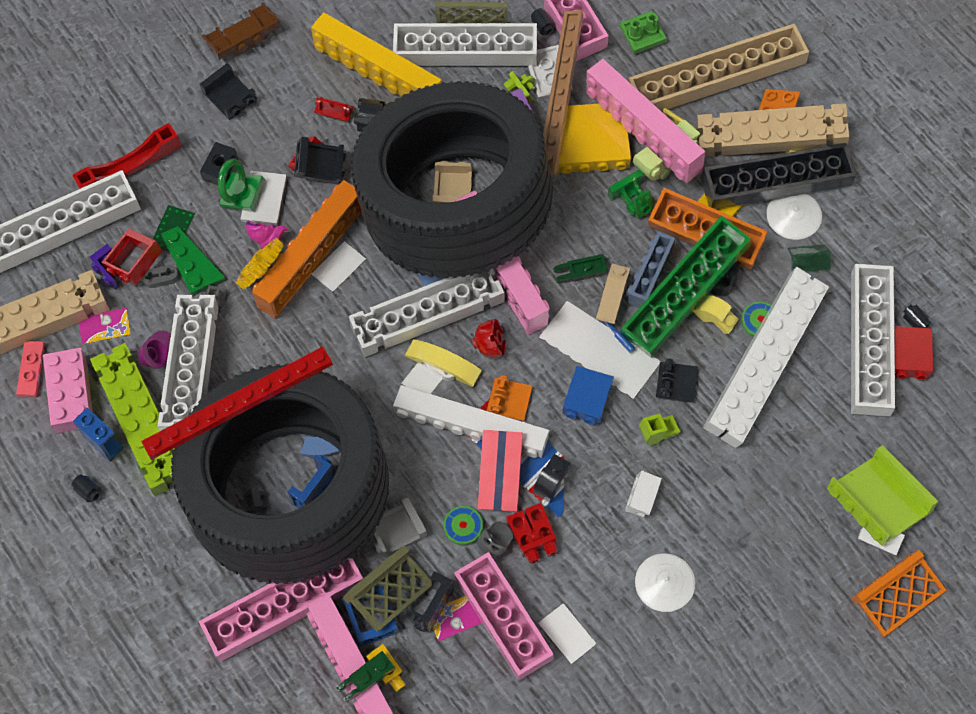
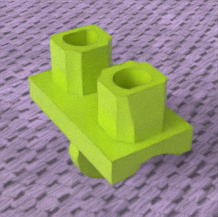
M513 71L510 72L509 76L511 78L504 83L507 90L511 93L517 88H521L530 104L535 101L527 88L531 91L535 89L533 85L535 78L533 76L527 77L526 74H523L521 82Z

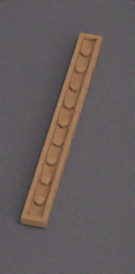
M582 10L565 11L544 129L551 176H557L584 15Z

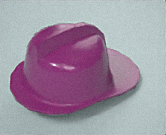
M162 330L150 336L139 349L140 360L138 363L154 369L163 367L168 359L171 334Z

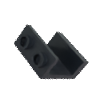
M228 63L200 83L202 93L228 120L237 117L242 110L253 105L257 100L255 90L253 88L249 90L234 75L233 69Z

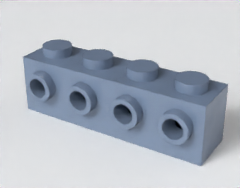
M658 231L655 239H651L648 246L650 250L648 254H644L641 261L642 267L640 270L637 269L635 273V282L628 288L626 295L629 296V304L640 307L654 292L673 251L674 237Z

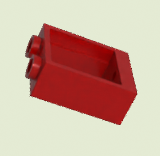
M128 228L102 261V264L110 276H117L124 283L128 284L130 282L137 285L162 253V249L155 240ZM134 246L145 250L129 272L118 268Z

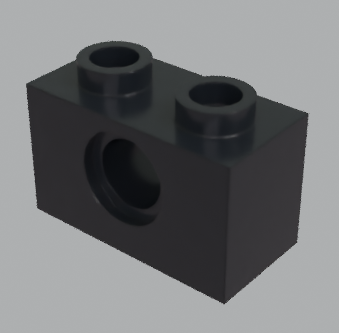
M215 142L200 170L202 180L218 186V176L222 167L218 165L224 164L229 159L238 160L236 149ZM232 166V167L228 170L227 175H226V180H225V182L228 181V178H229V176H230L231 170H232V168H233L234 166Z

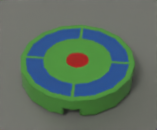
M754 302L743 311L741 323L743 329L750 336L756 334L771 307L769 303Z
M468 506L453 508L444 519L446 537L459 546H467L474 543L483 531V521L480 514Z

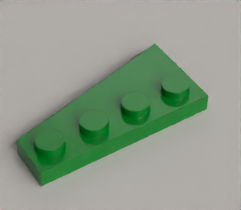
M178 226L161 234L192 296L207 290L208 285L216 286L226 281L220 271Z

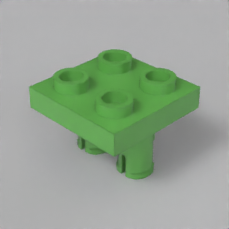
M652 11L619 24L633 54L666 43L667 38L657 22L658 16Z

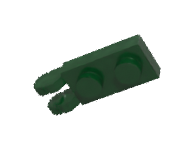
M604 254L567 261V263L553 267L554 273H562L569 270L568 274L556 277L558 284L608 273Z
M381 651L349 675V678L340 683L336 689L338 692H341L353 683L356 689H353L344 697V700L349 702L395 670V666L385 653Z

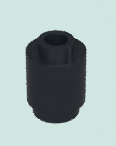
M542 8L536 9L531 14L532 23H537V30L541 35L551 34L555 23Z
M911 304L903 311L905 314L903 318L911 327L927 328L932 323L929 320L930 317L917 304L915 306Z
M80 474L72 481L71 486L73 490L86 502H94L100 497L101 487L88 476Z

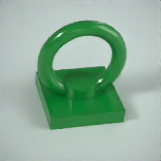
M237 159L227 160L221 167L218 176V190L221 196L219 205L222 208L254 211L265 181L264 177L246 174L244 166ZM232 166L236 167L238 173L231 172L227 184L225 186V180L228 170Z

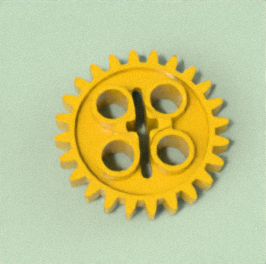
M275 238L265 245L263 249H259L240 272L241 275L236 280V284L244 290V288L246 289L254 283L257 278L260 279L266 273L268 267L277 259L284 244L278 238Z

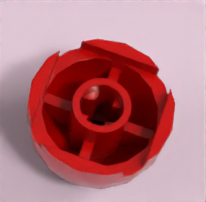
M497 319L481 323L476 328L475 337L472 338L474 348L478 349L485 357L497 358L506 354V341H502L501 334H504Z

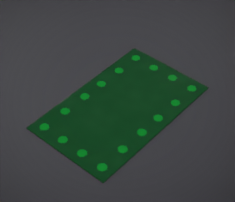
M168 205L153 240L157 242L162 250L169 251L161 234L177 226L186 234L195 213Z

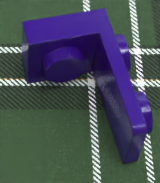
M106 244L89 257L92 261L90 266L97 274L100 272L103 275L102 280L108 287L111 285L114 289H117L116 282L103 268L104 265L102 264V261L112 250Z

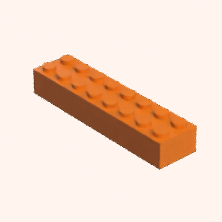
M343 180L340 185L337 184L334 187L331 196L322 202L321 208L312 214L310 221L300 229L299 235L295 240L293 239L289 242L286 251L277 257L276 263L272 268H268L263 279L254 285L252 293L257 308L276 319L359 216L362 210L353 185Z

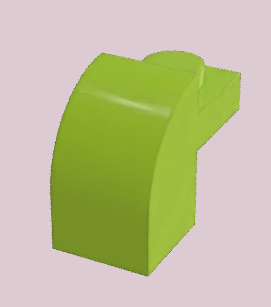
M659 413L643 418L639 423L641 433L648 445L659 444L661 440L677 436L680 433L673 415L662 418Z

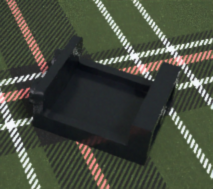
M301 137L297 141L294 177L337 184L343 179L345 169L342 168L346 158L344 145L331 146L309 142L307 137Z
M436 571L431 576L432 589L437 592L423 615L414 610L411 612L412 623L421 632H425V630L428 632L432 631L454 591L453 581Z

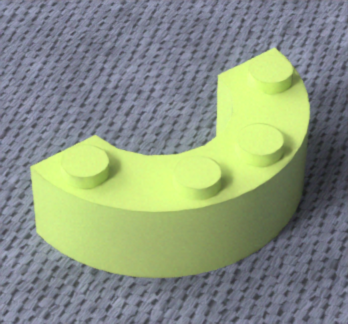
M685 119L677 124L684 133L698 144L697 139L700 133ZM648 147L634 156V165L650 180L665 179L671 171L670 168L663 165V160Z

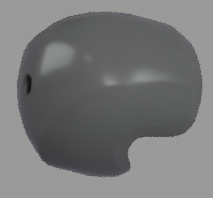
M496 521L482 531L477 540V545L484 554L489 552L492 558H496L506 551L508 544L513 539V532L505 523Z

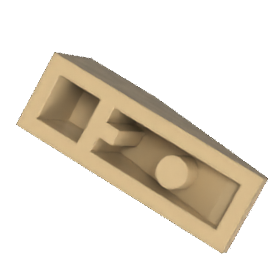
M616 264L611 265L596 316L597 320L615 324L628 283L630 268Z

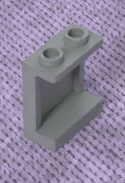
M409 497L401 500L402 505L384 513L379 526H376L375 533L371 535L376 541L373 543L378 554L382 553L384 558L394 554L403 545L408 547L427 537V531Z

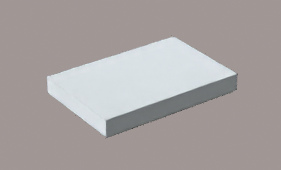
M559 45L537 50V66H528L530 75L535 78L533 85L538 100L550 97Z
M250 171L252 175L263 176L265 181L254 211L242 210L241 222L246 223L250 220L255 224L262 223L278 226L287 175Z

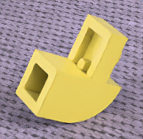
M706 295L693 310L703 322H713L724 334H729L738 321V318L730 311L731 306L724 300L712 295Z

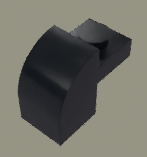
M553 454L546 467L542 469L534 485L533 493L551 503L561 486L562 479L571 467V463Z

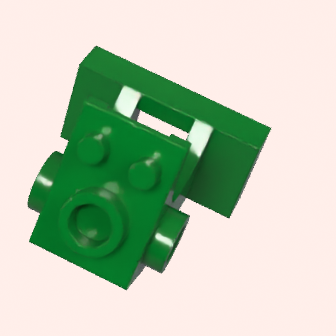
M640 170L609 186L608 197L611 201L620 197L625 203L629 214L635 215L638 219L654 209V200L650 190L643 193L639 188V185L643 182V173Z

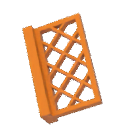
M920 549L908 555L851 597L855 604H859L882 637H885L947 591L922 558L924 555ZM919 564L925 570L924 578L914 576L915 567ZM901 577L910 578L909 589L899 587V579ZM914 579L924 581L922 592L912 590ZM927 582L934 583L939 591L935 594L926 593ZM886 588L894 590L893 601L883 599V593ZM898 591L908 592L907 603L897 602ZM912 593L922 595L920 605L911 604ZM870 600L879 601L878 611H870L866 603ZM882 602L892 604L891 615L881 613ZM896 605L906 606V615L904 617L895 616ZM881 616L891 618L890 627L886 630L880 625Z

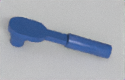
M602 321L615 334L614 337L629 353L635 350V347L620 331H617L609 322Z

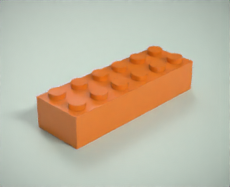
M663 188L648 219L649 227L694 246L722 215L751 238L750 247L736 261L741 263L740 266L752 270L768 232L667 188Z

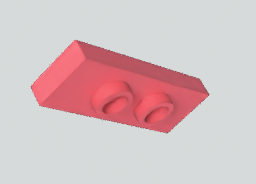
M24 342L16 391L18 397H37L45 348L44 342Z

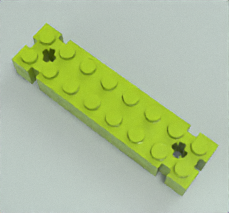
M126 343L112 348V354L106 356L105 353H102L90 360L144 474L146 482L153 495L157 496L169 490L167 485L173 483L171 458H173L172 451L175 448L151 460L141 442L159 432V412Z

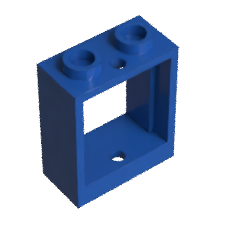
M375 586L374 594L379 593V595L384 596L383 588ZM343 599L360 647L398 633L394 619L379 632L371 629L360 633L350 605L351 602L347 604Z

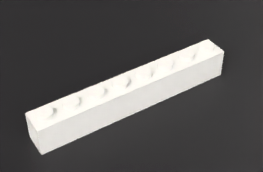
M402 385L393 404L394 413L401 418L409 417L421 424H431L437 429L442 430L445 428L457 435H468L476 441L482 440L483 430L523 432L522 452L532 458H542L549 437L548 429Z

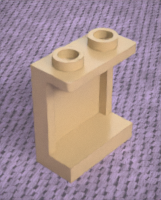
M435 162L433 203L455 202L456 199L471 192V163Z

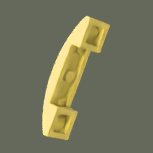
M413 339L405 354V357L420 364L423 362L455 376L456 380L471 387H474L482 372L481 369L464 358L424 341Z

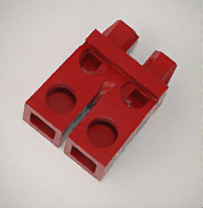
M542 503L526 508L524 513L522 510L506 517V524L513 532V537L522 557L525 556L530 564L540 560L537 551L543 548L547 557L557 554L556 536L553 533Z

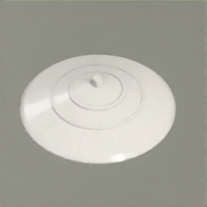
M806 193L772 199L767 207L766 215L770 227L778 235L787 239L800 240L813 235L820 227L822 221V212L819 204Z
M661 553L653 555L642 562L636 572L635 587L638 596L648 607L661 612H672L685 606L692 598L695 590V577L692 569L683 559L676 555Z

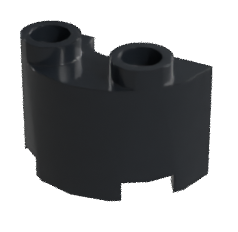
M359 98V112L355 113L354 124H357V131L362 132V129L367 126V122L371 121V118L376 116V113L386 106L385 101Z

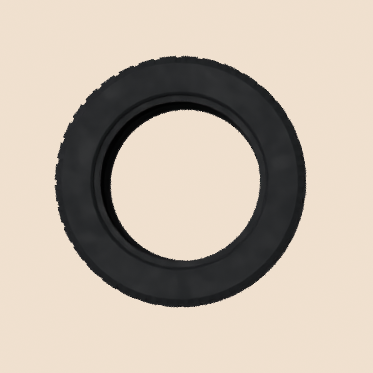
M469 81L441 82L438 85H427L425 88L421 89L420 87L416 91H410L409 94H403L402 97L396 98L394 102L388 103V106H384L381 111L376 113V116L371 118V121L367 122V126L362 129V133L359 134V139L356 140V145L353 148L354 151L351 158L352 180L368 232L380 252L385 257H388L390 261H393L394 264H399L401 268H406L409 272L413 271L415 274L420 273L422 276L428 275L429 277L457 278L461 276L463 278L467 275L474 276L477 273L479 275L484 271H490L492 268L496 269L499 265H504L507 261L510 262L513 257L519 256L520 252L523 253L525 248L529 247L531 242L536 240V236L540 235V230L544 229V224L547 223V218L550 215L553 198L552 179L545 139L535 114L526 104L524 105L522 100L513 96L512 93H506L504 89L500 90L499 87H492V85H485L484 83H469ZM456 156H477L492 160L504 167L502 173L490 186L478 194L463 200L449 203H430L416 200L403 193L408 182L418 172L442 159Z
M288 364L267 365L264 368L260 366L259 369L253 368L248 372H242L240 375H234L232 379H226L225 383L221 382L217 388L211 389L212 392L204 395L205 398L203 400L200 399L198 401L199 404L195 405L192 408L193 411L189 412L187 416L202 410ZM321 371L183 443L172 451L171 475L178 502L197 538L206 551L220 565L225 566L226 569L234 574H240L241 577L249 578L252 581L256 579L261 583L263 581L268 584L271 582L275 584L282 582L288 584V582L297 583L300 580L304 582L308 578L312 580L315 579V576H323L325 572L330 573L332 569L339 568L340 564L344 565L349 558L352 559L353 555L366 545V541L372 538L371 535L375 533L376 526H379L380 520L383 518V511L386 509L389 495V473L374 419L356 391L351 389L341 379L338 380L336 376H331L328 372L324 373ZM283 434H309L326 440L341 452L338 469L328 487L312 502L295 511L271 516L256 515L239 510L225 500L226 487L233 468L245 453L264 440Z

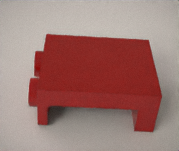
M894 326L896 378L905 379L912 377L917 380H925L931 376L933 372L932 329Z

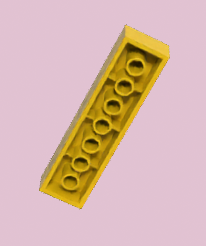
M324 12L311 27L314 46L319 52H324L333 60L342 62L348 69H354L362 77H368L376 85L387 88L392 94L402 97L403 94H409L412 90L416 91L420 87L422 89L427 85L433 86V84L438 85L442 82V79Z

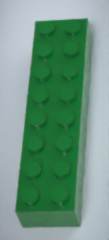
M721 215L621 328L622 334L652 358L750 247L751 238Z

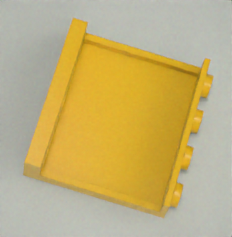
M599 104L568 106L557 173L568 174L578 171L585 173L593 170L606 171L608 169L624 170L630 168L629 139L624 125L619 121H615L611 113L602 109Z

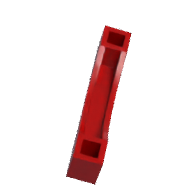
M170 123L153 131L141 145L125 156L105 164L88 166L73 174L72 177L79 189L121 170L125 177L182 146L178 135Z

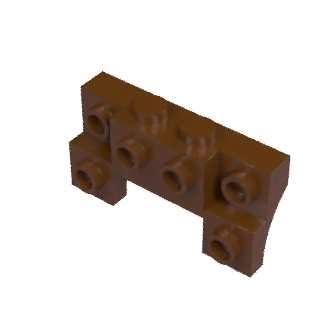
M263 2L260 7L252 11L249 9V17L224 29L223 34L216 27L215 31L208 35H202L208 47L219 60L233 52L235 55L247 51L250 47L262 43L266 39V34L281 27L276 15Z

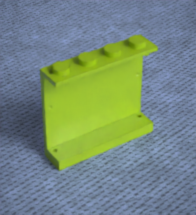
M883 445L877 448L871 459L839 480L833 477L827 487L830 494L843 505L844 509L881 546L932 513L938 503L936 498Z

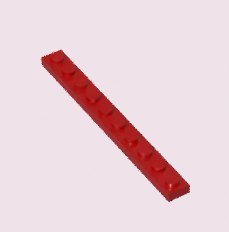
M322 346L141 442L150 459L153 460L333 365L332 360Z

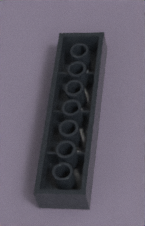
M843 143L704 167L700 178L708 206L719 209L851 186L857 175L847 144Z

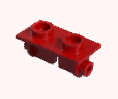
M320 97L315 99L316 108L314 113L348 122L354 106Z

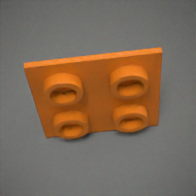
M766 89L759 110L796 107L800 92Z
M505 375L495 378L487 411L524 421L532 385L509 381Z

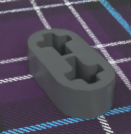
M167 265L149 269L142 279L148 288H156L177 282L179 274L174 266ZM168 272H172V277L168 278ZM150 276L154 277L152 282L149 281Z

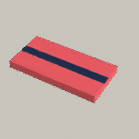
M483 430L478 509L518 512L523 432Z

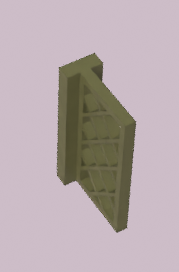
M436 1L437 23H508L507 3Z
M405 545L352 587L343 597L347 604L351 602L377 632L432 586L429 577L407 554L409 550ZM403 562H406L411 567V573L401 571V564ZM389 574L397 575V584L388 583ZM401 576L411 577V586L401 585ZM415 578L422 579L426 585L423 588L415 587ZM374 587H384V596L375 595ZM388 587L397 589V597L388 596ZM401 589L411 590V598H401ZM361 597L370 598V607H364L358 600ZM374 599L384 600V609L374 608ZM388 601L397 602L396 611L388 610ZM374 613L384 614V620L380 625L374 619Z

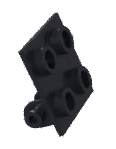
M671 358L666 359L665 362H660L656 398L694 403L698 366L675 364Z

